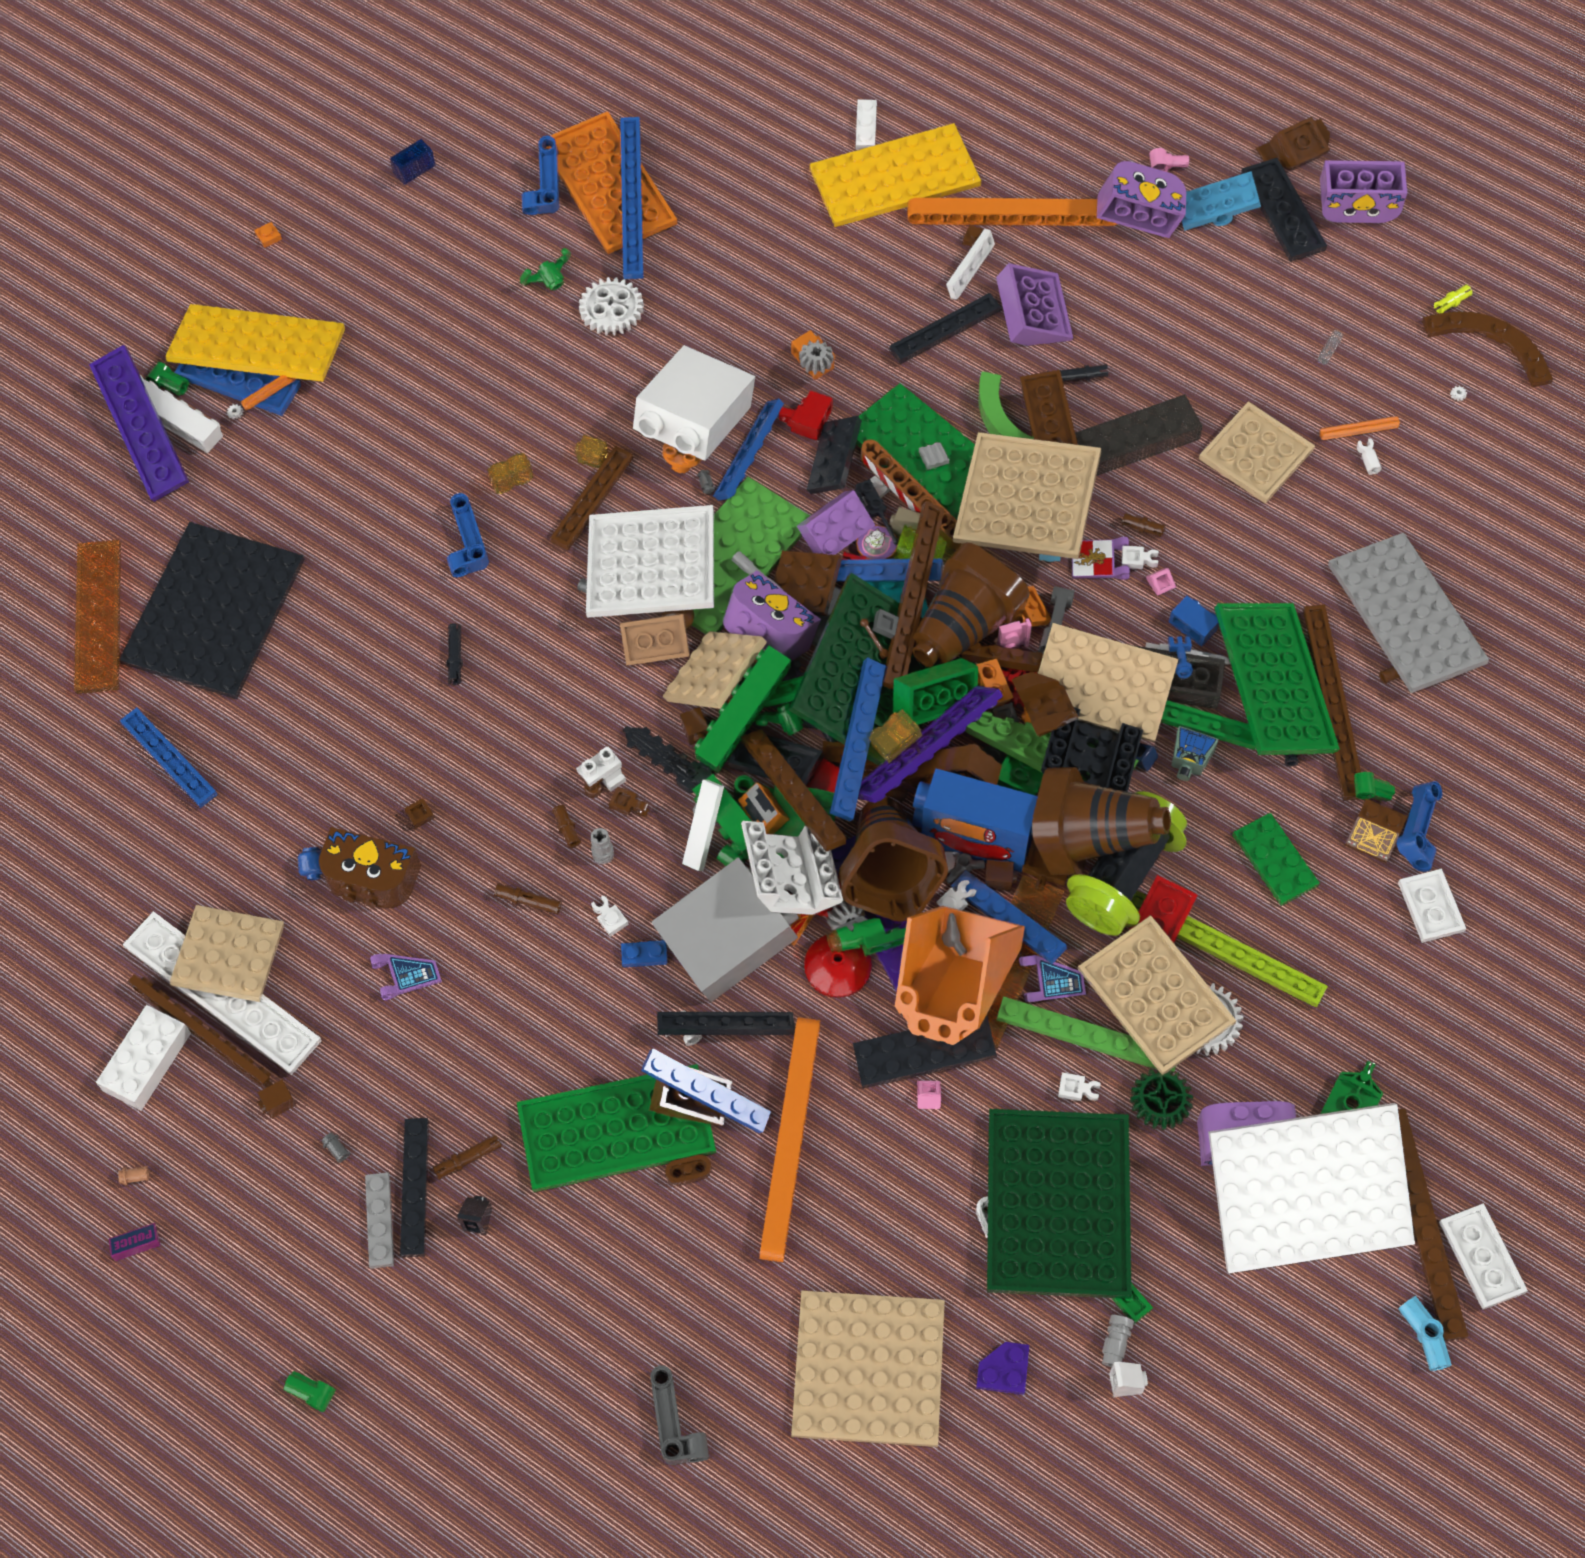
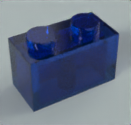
M422 139L390 158L393 174L404 185L436 166L432 149Z

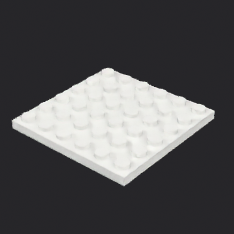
M713 505L589 515L587 618L714 608Z

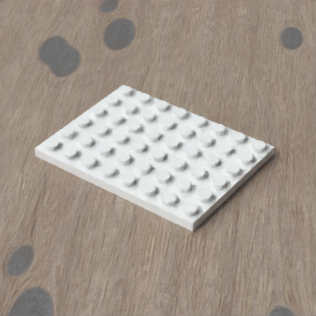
M1396 1103L1208 1131L1226 1270L1228 1273L1415 1244L1398 1106Z

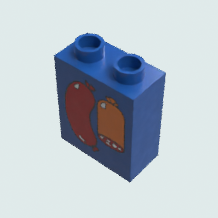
M935 769L931 784L919 782L913 803L915 812L912 823L915 827L922 828L921 834L938 840L945 852L966 853L972 859L984 860L985 863H987V860L1014 862L1013 870L1022 873L1023 865L1033 839L1032 820L1038 796Z

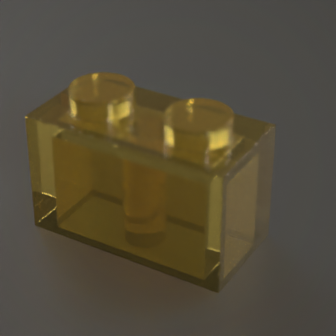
M902 709L900 712L892 714L888 722L882 727L874 729L868 738L878 753L890 763L918 740L922 733L917 724Z

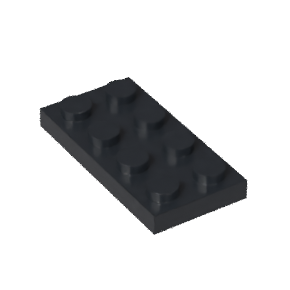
M859 416L824 422L806 489L810 494L845 488L862 422Z
M748 730V731L746 732V734H749V733L754 732V731ZM766 735L805 786H807L824 758L823 751ZM741 740L728 761L729 767L770 779Z

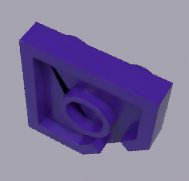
M1005 1342L980 1361L976 1389L1025 1395L1029 1345Z

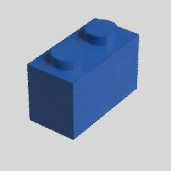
M1186 596L1171 611L1168 621L1183 634L1190 636L1201 647L1213 636L1219 627L1216 614L1209 612L1197 600L1191 599L1189 596Z

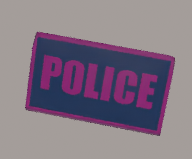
M155 1223L109 1238L110 1253L114 1261L161 1246Z

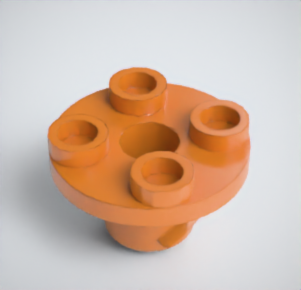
M666 443L663 445L662 455L672 465L671 469L677 473H686L691 467L698 465L702 461V459L691 454H684Z

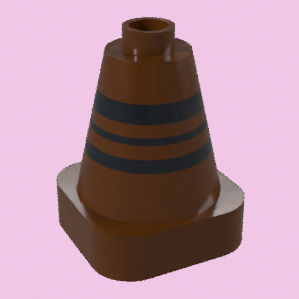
M970 542L963 543L946 561L939 582V589L913 635L915 647L912 649L914 657L922 665L932 667L934 664L940 665L950 662L989 635L998 637L999 626L1014 623L1021 619L1030 594L1028 586L1018 574L978 545Z
M1076 767L1047 768L1045 770L1032 820L1035 845L1052 875H1081L1084 871L1086 860L1155 844L1158 842L1160 834H1168L1171 827L1169 808L1160 807L1156 798L1085 783Z
M886 797L875 803L869 801L860 812L854 847L838 872L843 899L852 906L894 921H907L908 917L920 914L925 909L948 874V865L942 844L932 837L918 833L897 801Z

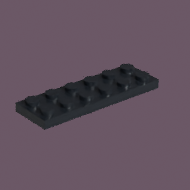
M1278 158L1242 168L1241 174L1252 172L1261 205L1260 209L1290 262L1326 251L1327 244Z
M987 1014L980 1028L955 1045L929 1039L923 1035L918 1036L912 1034L910 1030L853 1043L863 1089L997 1058Z

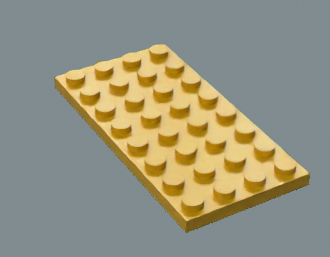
M955 123L810 163V171L835 227L905 208L908 201L912 198H940L981 186V179Z
M190 304L166 353V360L173 363L275 376L285 375L290 378L323 382L345 331L344 323Z

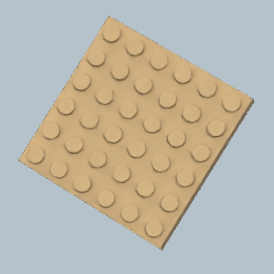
M978 432L953 535V542H970L978 546L1078 559L1101 448Z
M801 1291L791 1437L938 1447L945 1300Z

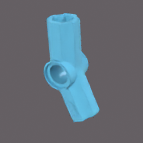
M1416 1296L1400 1306L1398 1310L1417 1333V1338L1422 1343L1430 1371L1450 1367L1452 1364L1444 1342L1442 1324L1432 1318ZM1425 1328H1431L1435 1332V1337L1428 1336Z

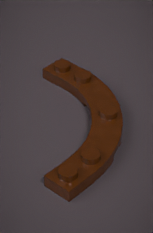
M1465 311L1447 312L1423 317L1422 323L1428 338L1450 333L1474 334V331L1484 333L1486 337L1500 344L1505 343L1512 349L1511 352L1522 364L1531 387L1552 383V375L1537 346L1523 332L1509 323L1486 314Z

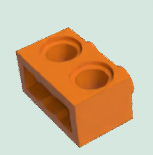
M997 659L976 664L978 666V686L999 689L1003 695L993 708L1003 706L1010 701L1013 696Z

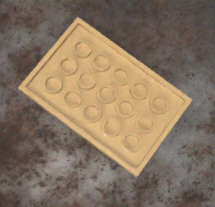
M1053 623L1038 674L1056 679L1060 685L1064 686L1073 707L1081 709L1079 721L1119 732L1122 723L1143 729L1141 739L1155 742L1178 659Z
M1149 916L1078 966L1081 974L1162 1075L1236 1024V1019L1152 916Z

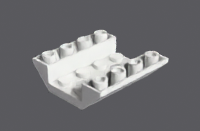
M742 821L741 825L757 897L770 912L813 915L842 903L843 898L831 850L826 852L807 826L803 828L798 837L766 834L764 822ZM776 853L782 854V855L784 856V858H781V857H780L778 854H776ZM784 889L790 890L793 893V895H790Z

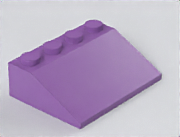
M1008 263L996 279L1011 343L1028 346L1071 341L1073 335L1058 274Z

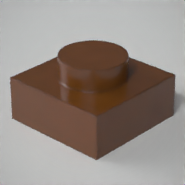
M969 225L962 244L972 247L984 229Z
M423 798L404 808L415 829L435 818Z

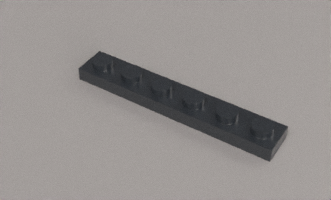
M988 293L889 345V350L896 360L902 364L1000 312L1001 306Z
M657 1012L656 1016L657 1035H794L795 1033L793 1012Z
M428 1118L405 1119L401 1257H425L429 1142Z

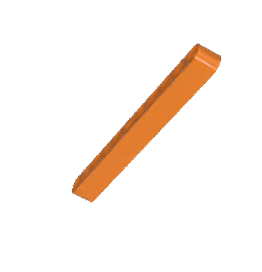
M912 198L907 203V219L912 224L1117 225L1116 223L1097 218L1098 199Z
M798 1017L796 1022L759 1259L782 1263L784 1261L820 1030V1020Z

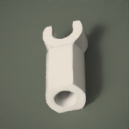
M1371 438L1368 439L1367 446H1363L1361 441L1357 443V450L1362 454V459L1369 475L1377 474L1382 470L1377 454L1372 449L1374 443Z

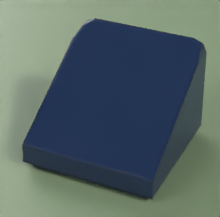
M1140 743L1136 757L1139 761L1136 766L1147 772L1158 759L1154 746Z

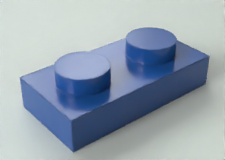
M664 940L621 943L623 968L667 964V947Z

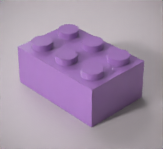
M851 490L841 493L798 524L797 528L813 553L835 555L873 528L875 524L855 491Z

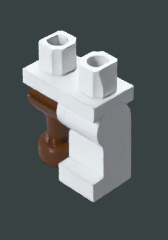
M605 747L594 757L587 759L576 768L579 773L578 776L585 783V794L590 798H596L602 793L601 781L610 792L626 782V778L621 772V761L609 747Z

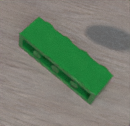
M714 774L705 779L722 785ZM702 782L692 789L696 796L693 799L696 804ZM724 788L715 823L720 826L718 831L725 840L730 839L732 841L731 847L738 856L742 854L748 860L749 856L741 823L742 821L751 820Z

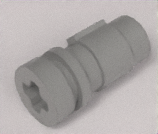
M595 829L591 833L593 859L599 864H607L614 857L613 845L605 829Z
M1111 1315L1109 1321L1111 1326H1108L1107 1330L1109 1336L1105 1338L1102 1350L1104 1354L1102 1364L1112 1367L1114 1362H1122L1124 1359L1127 1339L1131 1337L1130 1330L1133 1329L1134 1321L1120 1315Z

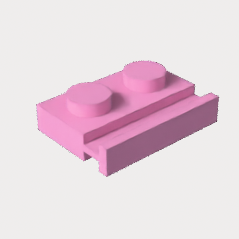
M1029 618L1024 623L1017 621L999 626L997 645L1010 649H1020V646L1024 644L1025 647H1028L1032 626Z

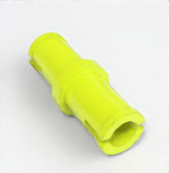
M1464 285L1455 292H1449L1445 298L1434 303V308L1442 306L1436 312L1440 314L1451 307H1457L1461 301L1472 296V290L1467 293L1465 292L1471 287Z

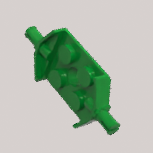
M1367 1061L1363 1071L1360 1073L1341 1072L1320 1114L1351 1110L1352 1108H1349L1346 1104V1100L1349 1098L1357 1101L1358 1107L1355 1109L1377 1106L1383 1092L1371 1078L1376 1065L1372 1063L1368 1070L1371 1061Z

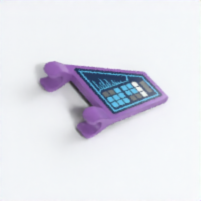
M376 954L370 957L373 969H378L388 964L395 985L384 986L380 989L381 997L384 1001L403 993L442 982L434 960L390 954Z
M1037 955L1019 958L1020 966L1036 965L1040 991L1025 993V1002L1086 995L1084 976L1079 970L1056 962L1051 964L1046 959Z

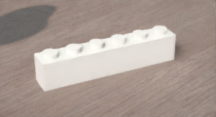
M141 376L165 428L206 453L223 437L220 430L221 426L216 420L206 418L198 409L193 410L185 401L175 399L170 392L162 391L154 382H148Z

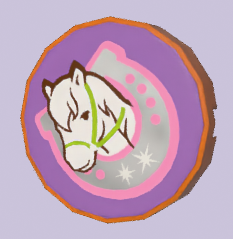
M875 525L857 538L856 548L861 557L865 555L871 560L892 559L896 555L898 544H893V540L885 526Z

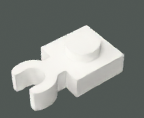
M1122 547V566H1128L1130 569H1143V564H1147V566L1152 568L1158 566V560L1151 559V557H1158V550L1144 552V547Z
M968 880L961 881L958 885V890L955 887L950 888L937 901V904L963 910L968 905L965 899L973 897L976 894V890L971 889L967 893L965 888L970 882Z
M601 896L604 905L598 907L592 902V909L595 913L601 914L597 917V920L611 937L629 924L617 906L614 905L609 908L608 899L605 896Z
M1062 1072L1058 1097L1081 1101L1082 1095H1085L1088 1099L1096 1101L1099 1095L1093 1094L1091 1089H1099L1101 1083L1097 1081L1084 1083L1085 1076Z

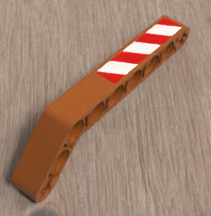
M867 440L862 444L860 456L862 463L910 510L921 513L922 504L925 501L944 508L878 442ZM881 465H886L888 468H882ZM895 479H900L902 482H896ZM909 493H915L916 496H910ZM945 509L942 518L945 524H941L938 538L948 548L956 550L963 544L953 542V537H951V535H954L957 520Z

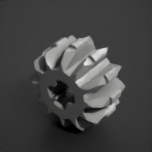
M818 339L816 343H812L809 340L808 345H803L802 351L799 353L800 365L802 368H805L807 373L813 371L814 375H816L817 371H820L824 374L825 369L830 370L831 363L834 360L831 347H827L826 342L820 344Z
M842 901V903L832 906L833 910L827 912L829 916L827 921L832 931L836 932L835 929L859 916L865 917L866 914L863 909Z

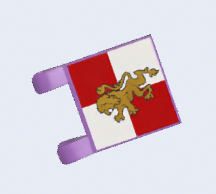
M1120 537L1113 540H1082L1079 558H1072V579L1117 578L1128 580L1130 573L1128 566L1114 567V549L1122 551L1123 546H1129V539L1127 537Z

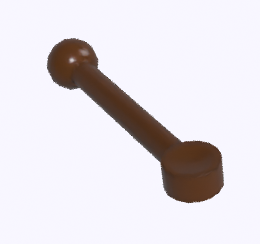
M862 619L860 625L865 627L880 651V657L882 659L887 658L888 651L883 649L868 625V620Z

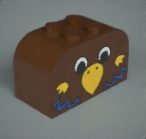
M333 827L329 830L319 856V866L329 889L335 895L342 897L348 902H363L364 905L371 908L376 906L395 908L404 904L412 893L421 868L416 849L413 847Z

